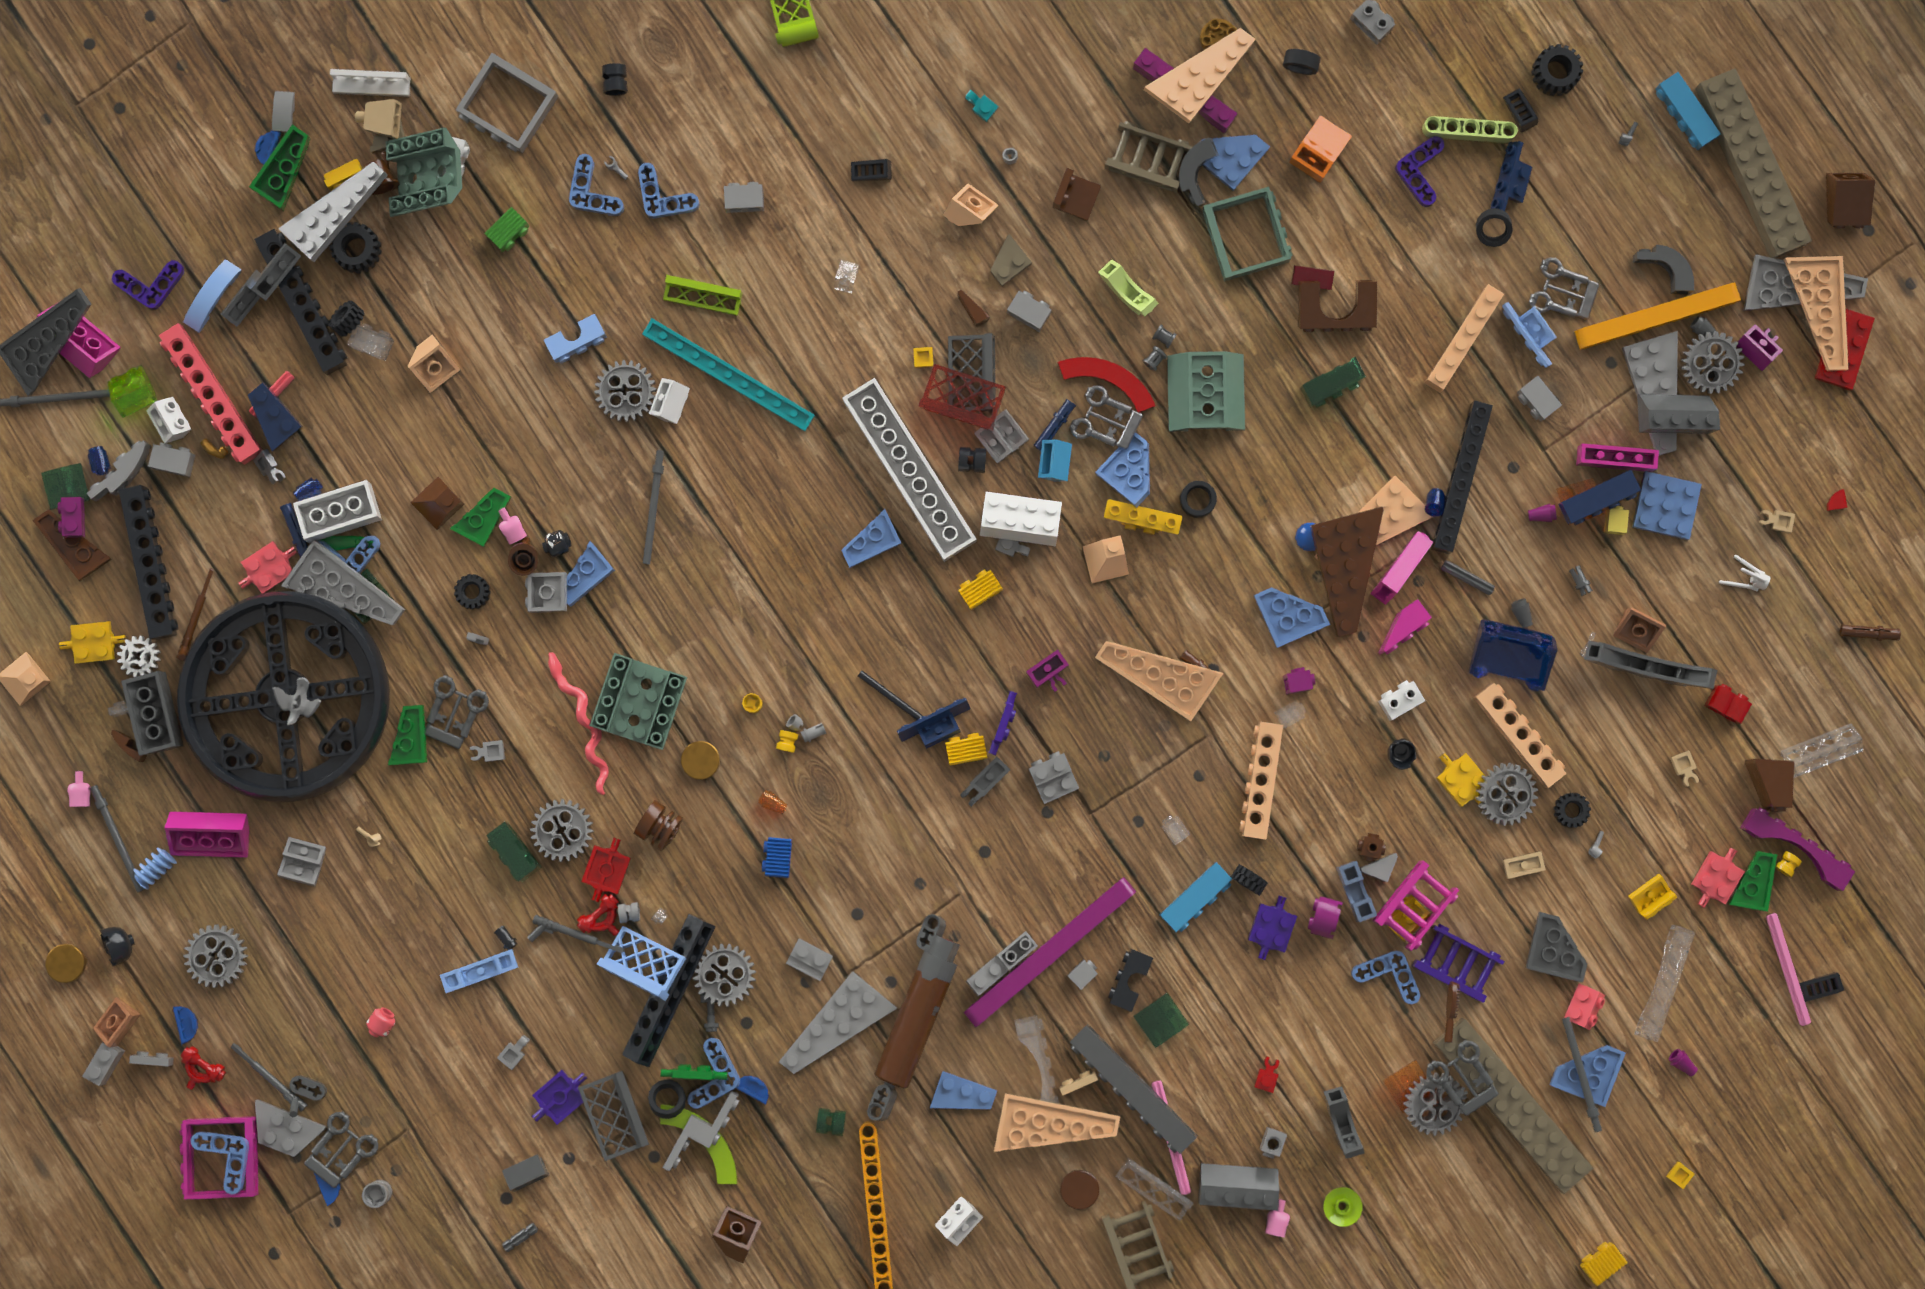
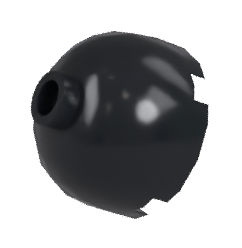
M114 926L100 930L106 954L111 957L109 959L111 965L116 966L127 961L132 954V945H135L132 934L127 935L124 929Z

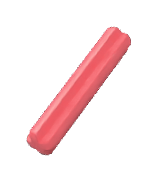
M285 371L270 389L278 397L294 380V376L290 372ZM252 406V407L249 409V412H250L254 417L257 418L256 413H255V411H254V409H253V406Z

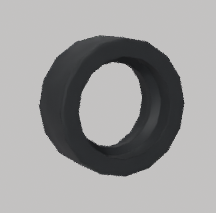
M1288 49L1285 52L1283 67L1295 73L1315 75L1318 73L1321 58L1307 50Z
M1496 208L1488 209L1477 218V237L1484 245L1498 247L1507 243L1511 238L1513 232L1512 221L1505 211ZM1493 218L1501 219L1505 223V232L1498 237L1485 235L1483 225L1487 220Z
M1204 481L1189 483L1180 495V505L1183 511L1194 518L1207 516L1214 509L1217 502L1214 488ZM1195 488L1204 489L1209 495V504L1203 510H1194L1188 505L1187 496Z
M668 1079L658 1081L649 1091L648 1100L650 1108L656 1116L670 1119L683 1111L686 1097L684 1089L676 1081ZM666 1088L675 1090L679 1097L677 1105L669 1110L661 1109L656 1104V1095Z

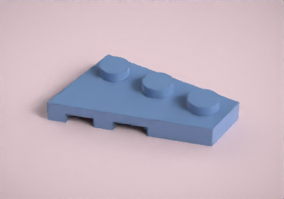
M942 1071L930 1108L991 1109L997 1090Z

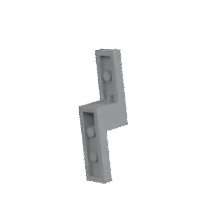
M733 1091L730 1092L713 1125L692 1114L663 1168L668 1171L672 1167L677 1168L681 1160L678 1156L682 1150L686 1151L691 1142L688 1140L689 1137L708 1148L712 1144L716 1145L721 1136L718 1134L720 1128H725L730 1119L727 1117L730 1110L734 1111L739 1103V1100H737L738 1094Z

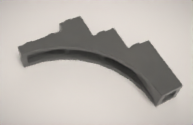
M1594 641L1588 642L1584 659L1611 670L1629 672L1639 677L1657 679L1671 685L1685 687L1693 686L1713 689L1718 671L1713 668L1654 658Z

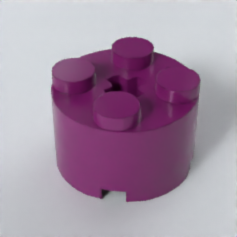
M1320 896V899L1315 898L1313 911H1316L1315 917H1310L1308 924L1311 934L1333 940L1334 935H1331V931L1335 932L1341 912L1338 906L1342 907L1343 902Z

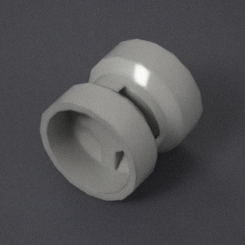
M638 902L631 903V905L618 904L620 923H627L628 920L633 922L640 921Z

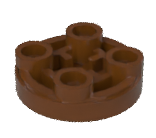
M1073 1170L1063 1178L1060 1186L1062 1199L1071 1208L1078 1210L1089 1208L1096 1202L1099 1196V1184L1096 1178L1085 1170Z

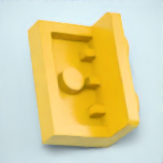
M354 159L324 174V182L327 188L332 191L363 168L359 160Z
M1657 874L1628 896L1637 912L1646 920L1655 916L1657 912L1670 905L1677 898L1660 874Z
M1410 895L1403 899L1404 904L1425 921L1431 915L1427 909L1416 901L1414 896ZM1399 909L1391 914L1392 919L1410 934H1413L1420 927ZM1387 925V927L1393 933H1395L1403 942L1406 941L1401 935H1399L1396 931H1394L1390 926Z

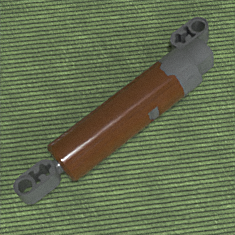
M931 914L924 919L916 940L918 947L923 949L924 952L874 1073L875 1077L885 1082L875 1089L868 1106L867 1115L871 1120H887L897 1098L895 1086L903 1089L909 1087L958 966L953 962L960 944L942 937L946 928V921L937 915ZM937 919L938 925L933 929L932 922ZM926 939L930 941L929 945L925 943ZM878 1107H880L881 1109V1115L879 1117L876 1116V1110Z

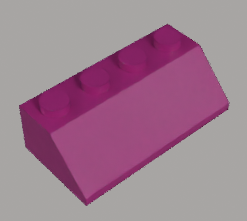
M48 308V309H46L45 311H43V312H41L40 314H38L36 318H38L40 315H42L43 313H45V312H46L47 310H49L50 308ZM83 317L60 354L87 377L91 378L106 367L121 347Z
M169 812L165 832L170 855L248 857L249 823L247 814Z

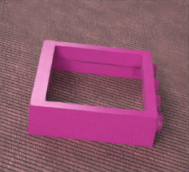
M256 1116L200 1118L182 1121L180 1135L183 1136V1143L180 1145V1154L183 1155V1163H181L180 1172L183 1175L181 1189L184 1199L254 1197L259 1194ZM245 1123V1138L249 1142L246 1165V1189H242L236 1194H228L225 1190L195 1191L194 1148L191 1145L193 1125Z

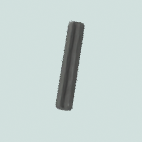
M1448 560L1441 567L1443 571L1487 595H1491L1495 589L1494 585Z

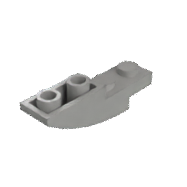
M144 440L142 442L138 441L132 445V449L129 452L120 454L116 458L117 461L113 463L117 470L109 472L105 476L106 479L90 487V491L87 492L90 499L98 501L108 492L117 496L119 489L126 488L142 468L148 456L150 444Z
M1025 931L965 982L978 997L1038 947V945Z

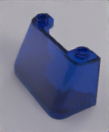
M1483 619L1479 624L1469 673L1477 678L1487 676L1488 672L1525 681V684L1532 691H1545L1558 650L1556 640L1553 636L1546 633Z

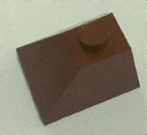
M439 476L410 502L436 530L465 504Z
M726 1206L712 1237L725 1256L744 1263L762 1221Z

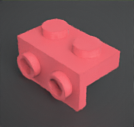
M1579 983L1564 1018L1570 1017L1572 1023L1591 1030V1027H1594L1597 1022L1599 1009H1602L1604 1006L1605 995Z

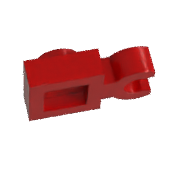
M1266 1056L1264 1059L1265 1070L1259 1068L1254 1087L1273 1093L1279 1075L1274 1073V1069L1278 1068L1279 1060L1276 1059L1275 1064L1271 1066L1268 1063L1270 1057Z

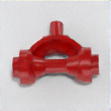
M604 894L599 908L592 914L582 915L577 919L579 922L577 924L578 928L583 933L586 931L588 933L592 931L601 932L607 929L613 936L617 935L619 930L613 923L616 919V909H618L617 904L619 901L613 894ZM604 912H607V916L603 921L596 922Z
M194 1046L186 1047L180 1056L182 1057L181 1062L185 1064L187 1076L190 1078L186 1087L193 1090L196 1083L220 1082L226 1074L224 1071L225 1066L209 1064L201 1059L198 1049ZM195 1065L204 1069L206 1073L199 1072Z

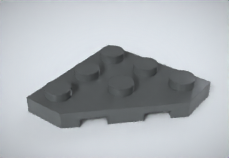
M1538 912L1525 968L1583 983L1587 962L1580 954L1570 934L1566 931L1561 919L1558 916Z

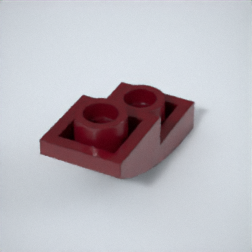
M1294 265L1291 284L1299 285V281H1319L1321 289L1332 290L1335 271Z

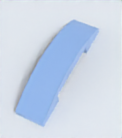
M225 259L197 294L183 323L200 333L210 318L209 314L228 286H232L242 270Z
M511 949L441 974L440 978L445 993H449L518 968V964Z

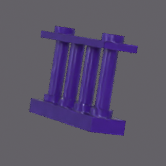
M1432 925L1431 929L1437 931L1424 959L1421 958L1420 961L1415 959L1412 967L1448 986L1451 981L1456 982L1460 985L1458 986L1460 989L1457 990L1484 1003L1487 996L1482 994L1484 991L1482 989L1495 963L1503 965L1505 961L1500 959L1501 955L1493 951L1487 953L1449 933V928L1444 925ZM1446 936L1454 940L1441 968L1439 967L1436 970L1430 967L1432 964L1431 960L1442 938ZM1463 945L1471 949V952L1459 976L1453 979L1448 976V970L1460 946ZM1479 953L1488 958V961L1476 985H1473L1471 988L1465 985L1467 982L1465 979Z

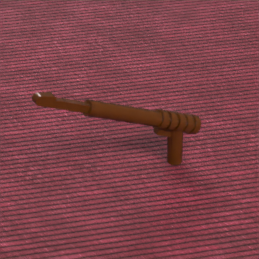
M212 568L209 569L201 595H198L186 633L183 636L184 639L181 642L182 645L179 647L180 650H178L176 658L180 661L185 660L190 649L189 646H191V641L193 640V634L214 570Z

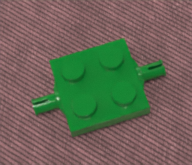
M680 1064L673 1070L661 1069L660 1074L661 1077L727 1080V1072H716L709 1065H699L697 1068H691L690 1064Z

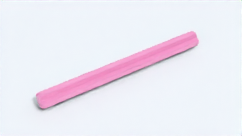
M1776 913L1766 916V920L1799 1024L1801 1026L1811 1023V1019L1778 915Z
M1153 1082V1090L1168 1105L1162 1082ZM1169 1148L1180 1193L1182 1195L1189 1194L1191 1189L1182 1155L1178 1152L1174 1153Z

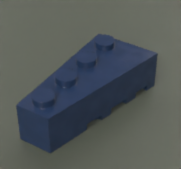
M1629 470L1558 505L1567 524L1574 523L1576 526L1584 522V517L1590 514L1592 517L1603 513L1601 509L1607 506L1609 509L1620 505L1619 501L1624 498L1626 501L1637 497L1636 493L1641 491L1632 470Z

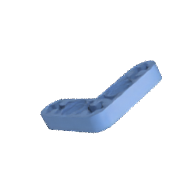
M588 154L580 155L576 160L569 195L571 206L575 209L612 216L621 215L624 211V204L621 199L589 193L594 161ZM585 159H587L590 165H586V173H583V165L581 164V162H584ZM579 177L587 179L585 186H578L576 184ZM580 196L582 200L587 201V197H589L588 207H586L585 202L580 201L579 204H576L573 199ZM596 198L602 200V205L599 208H594L591 204ZM605 200H608L607 203L609 205H614L617 202L620 208L613 211L612 207L606 206Z
M643 163L639 167L638 174L644 209L650 218L694 212L699 208V199L693 193L660 198L654 166L650 163ZM645 168H649L652 171L649 173L651 181L643 183V181H647V177L642 172H645ZM654 186L656 189L655 193L647 195L645 193L646 187ZM657 198V200H654V205L658 209L655 210L656 213H652L650 210L648 211L651 208L650 200ZM689 198L696 201V203H693V207H689V204H684V209H681L679 202L682 199L683 203H687ZM670 201L677 203V208L673 211L667 209V204Z
M367 536L361 540L350 556L345 559L325 541L318 540L319 543L350 567H355L354 570L359 574L380 548V540L377 537ZM373 540L372 545L374 546V548H369L366 552L363 551L369 546L367 541ZM357 554H361L363 556L364 560L362 564H357L355 562V556Z
M1391 951L1353 967L1351 975L1357 982H1365L1391 971L1404 1002L1415 1004L1420 999V992L1406 957L1401 951ZM1394 954L1401 956L1399 960L1400 966L1405 965V968L1399 969L1396 972L1394 968H1398L1395 962L1391 961L1394 958ZM1376 961H1381L1384 965L1383 970L1380 972H1376L1373 969V964ZM1369 964V969L1373 975L1370 976V972L1363 974L1364 978L1362 979L1359 976L1356 977L1357 969L1366 970L1368 969L1366 965ZM1401 972H1406L1409 975V979L1405 983H1401L1398 979ZM1412 983L1413 986H1410L1409 989L1416 994L1413 996L1414 1000L1411 1001V999L1406 998L1408 991L1406 988L1402 990V986H1408Z
M717 1038L707 1039L703 1045L704 1051L714 1071L726 1072L729 1069L731 1070V1072H728L730 1078H735V1081H733L734 1085L726 1083L729 1080L728 1077L727 1080H713L689 1094L688 1103L692 1108H702L736 1089L740 1084V1077L722 1042ZM710 1042L717 1044L715 1050L717 1053L722 1052V1055H718L713 1059L712 1056L716 1054L714 1050H709ZM720 1058L725 1059L727 1062V1066L724 1069L717 1067V1061ZM711 1085H716L719 1088V1093L716 1096H712L709 1092ZM705 1094L707 1096L699 1101L700 1104L693 1102L695 1099L694 1095L702 1096Z
M210 1132L194 1134L191 1138V1145L194 1149L228 1154L224 1189L228 1194L240 1192L244 1186L249 1151L248 1140L240 1136ZM202 1136L203 1140L211 1141L210 1143H203L200 1146V1143L197 1142V1139ZM217 1138H222L225 1142V1146L222 1149L217 1148L215 1145ZM239 1141L243 1145V1148L239 1151L238 1147H229L230 1143L236 1144ZM234 1160H238L241 1163L239 1171L232 1169L231 1164ZM230 1174H240V1177H235V1184H238V1187L232 1190L233 1188L229 1186V1183L234 1181V1176H230Z

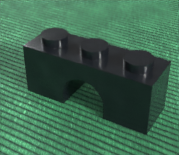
M1130 949V952H1125L1122 960L1125 964L1123 969H1119L1115 980L1118 982L1115 988L1111 987L1108 995L1109 1003L1132 1012L1139 994L1129 989L1128 979L1134 973L1146 976L1153 957Z

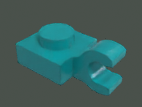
M972 90L966 94L965 99L974 105L972 111L987 123L999 106L985 95L980 99Z

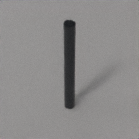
M864 671L858 674L860 679L915 720L923 716Z

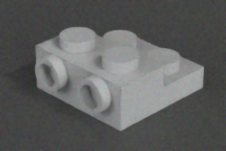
M566 572L531 573L528 575V578L525 580V587L528 590L525 606L528 612L567 611Z
M1059 751L1049 755V760L1042 762L1040 759L1031 763L1032 767L1029 768V772L1044 804L1079 789L1065 754L1060 755Z

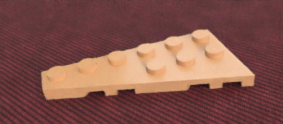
M1239 28L1148 84L1143 90L1187 123H1190L1252 46L1255 38Z
M1843 256L1784 258L1826 370H1848Z
M1396 476L1359 511L1383 507L1384 511L1376 545L1436 516Z
M1109 641L1104 643L1095 657L1190 721H1192L1223 675V673Z
M1005 1093L994 1152L1117 1136L1120 1116Z

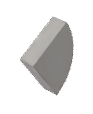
M468 632L466 637L467 640L482 645H488L489 638Z

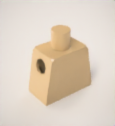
M395 99L367 102L365 104V112L357 111L355 113V121L357 123H364V130L370 133L398 139L402 103Z

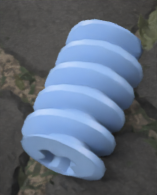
M159 847L156 848L159 853L158 855L151 853L152 860L145 858L147 865L139 864L140 871L136 868L133 869L135 873L134 878L146 890L149 889L148 884L153 885L155 883L154 879L159 880L161 878L160 874H166V868L171 869L172 863L177 864L172 855Z

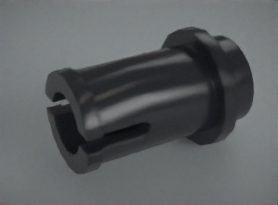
M504 925L494 932L503 943L504 949L511 950L517 945V939L510 935Z

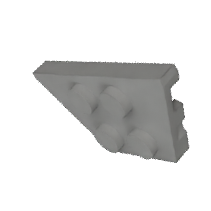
M258 1099L255 1101L258 1143L290 1156H297L327 1127L299 1115L291 1117L289 1111Z

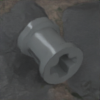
M1161 324L1152 339L1159 340L1166 345V348H1169L1177 334H1172L1164 329Z
M1154 346L1151 354L1146 359L1144 358L1142 362L1149 369L1156 371V367L1163 359L1167 358V355L1161 349Z

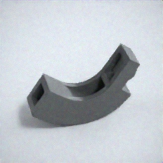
M1207 138L1194 145L1185 155L1180 167L1179 181L1182 192L1190 190L1189 198L1192 204H1196V206L1206 203L1198 184L1199 169L1206 161L1219 156L1212 138Z
M1655 245L1652 248V252H1650V249H1640L1639 252L1633 255V263L1657 264L1668 272L1671 280V294H1691L1694 291L1692 269L1687 260L1676 250L1663 245Z
M1343 1087L1325 1091L1324 1097L1328 1113L1345 1158L1348 1159L1364 1154V1148L1355 1129L1348 1099Z

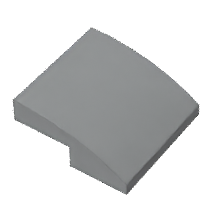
M1007 409L974 433L996 463L1005 459L1030 440Z
M288 837L277 876L315 887L324 860L326 847Z

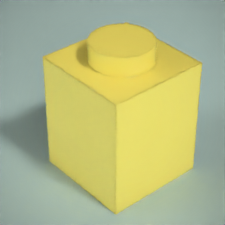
M1622 506L1606 510L1604 533L1626 534L1629 510H1623L1624 507Z

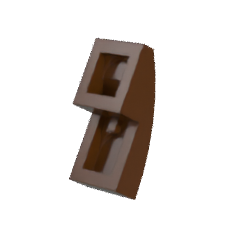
M112 730L111 734L123 751L138 762L145 761L147 755L139 756L138 750L131 747L135 739L118 730Z

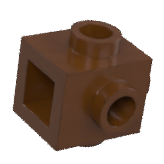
M1368 833L1367 836H1362L1361 840H1358V855L1364 856L1363 860L1375 862V859H1380L1381 855L1384 856L1386 844H1383L1384 840L1379 839V835ZM1371 844L1375 845L1374 851H1371L1369 849V846Z

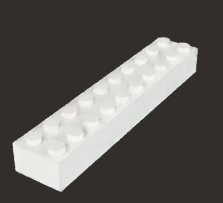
M873 378L842 398L844 404L943 561L945 562L974 544L977 539L876 379Z

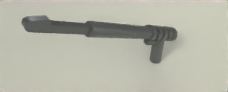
M535 915L533 918V924L538 925V927L527 937L533 942L544 931L551 934L557 931L593 945L598 944L620 953L624 952V948L619 945L613 946L602 942L596 937L560 925L558 922Z
M235 1043L231 1045V1048L246 1060L256 1072L283 1094L284 1098L290 1103L289 1115L291 1117H296L298 1110L302 1112L308 1106L292 1090L284 1086L263 1066L241 1050V1047Z

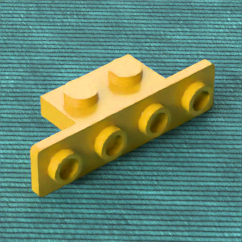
M1111 499L1107 500L1104 518L1121 522L1122 525H1125V529L1136 531V528L1143 529V533L1151 535L1159 531L1178 535L1182 521L1181 515L1141 506L1136 508L1132 504Z

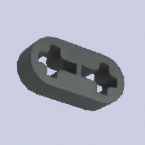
M295 1076L290 1081V1089L294 1093L312 1100H320L327 1093V1088L323 1083L306 1076ZM301 1079V1083L303 1085H306L307 1087H301L297 1089L295 1081H299ZM319 1086L322 1094L315 1096V1092L310 1090V1087L317 1088Z

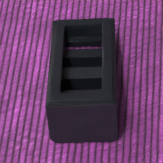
M1521 89L1503 97L1521 132L1538 124V117ZM1518 97L1520 98V100L1516 101L1515 103H1511V101H1513L1514 99ZM1522 104L1524 105L1523 107H1521V108H1519V109H1517V110L1515 109L1516 107H1518V106H1520V105H1522ZM1527 111L1526 114L1519 116V114Z
M888 159L851 162V181L892 180L891 161ZM883 165H884V174H882V166H883ZM858 166H861V176H858ZM866 166H869V175L866 176ZM874 166H876L877 175H874Z
M1838 972L1799 983L1805 1002L1844 991ZM1830 979L1833 980L1835 988L1832 987ZM1822 981H1825L1827 991H1825ZM1814 983H1817L1820 993H1817ZM1807 985L1810 986V989H1811V992H1812V995H1811V996H1809V993H1808V990H1807V987H1806Z

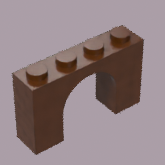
M1356 280L1355 305L1352 311L1342 318H1330L1322 312L1320 307L1319 281H1299L1298 327L1303 329V332H1314V329L1321 328L1323 332H1332L1334 328H1341V331H1353V328H1360V331H1372V328H1377V281Z

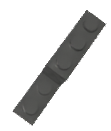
M284 243L261 273L257 270L253 272L222 311L221 315L237 327L260 297L265 301L269 298L300 259L301 255Z

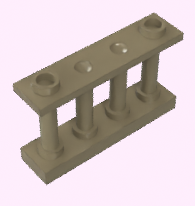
M1120 122L1118 130L1123 133L1115 156L1112 159L1107 158L1105 169L1176 193L1180 181H1177L1175 177L1183 154L1187 153L1192 146L1184 140L1175 141L1137 128L1133 123ZM1131 134L1141 139L1133 162L1129 165L1123 163L1122 156ZM1149 140L1159 145L1151 168L1147 171L1141 169L1140 162ZM1169 147L1177 151L1169 174L1165 177L1159 175L1158 168L1165 148Z
M1146 1201L1142 1202L1144 1209L1117 1219H1110L1109 1214L1102 1216L1127 1289H1135V1285H1138V1282L1167 1272L1169 1279L1173 1278L1171 1273L1174 1272L1171 1260L1167 1261L1152 1220V1216H1155L1151 1204L1147 1206ZM1147 1216L1150 1228L1123 1238L1116 1236L1115 1230L1119 1226ZM1152 1235L1154 1236L1157 1244L1156 1247L1131 1256L1123 1255L1121 1249L1125 1247L1124 1245ZM1157 1254L1161 1255L1164 1265L1136 1275L1134 1273L1130 1275L1128 1267L1132 1263Z

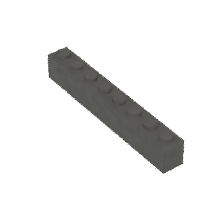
M1089 1024L1070 1041L1074 1052L1078 1055L1081 1053L1086 1058L1084 1060L1086 1064L1092 1069L1095 1067L1100 1072L1098 1074L1105 1083L1110 1082L1113 1086L1112 1090L1119 1097L1122 1095L1127 1100L1125 1103L1133 1111L1136 1109L1141 1114L1139 1117L1145 1124L1148 1125L1150 1123L1155 1128L1153 1132L1160 1139L1164 1138L1168 1142L1167 1146L1174 1153L1178 1152L1181 1154L1197 1138L1198 1135Z

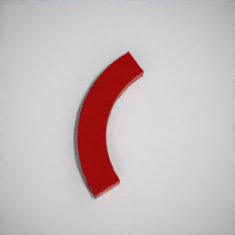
M1076 357L1057 362L1064 380L1077 377L1099 378L1121 389L1131 400L1137 412L1140 413L1156 407L1150 393L1141 381L1131 372L1113 362L1092 357Z

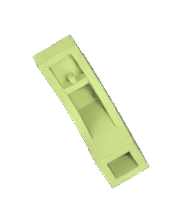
M1109 261L1098 272L1110 289L1136 314L1146 316L1159 304L1155 298L1139 288L1123 267L1115 261Z

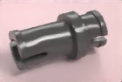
M1581 566L1575 567L1578 575L1574 568L1570 569L1569 572L1577 585L1575 588L1580 591L1581 596L1586 595L1584 589L1588 593L1592 592L1593 590L1589 585L1591 583L1586 579Z

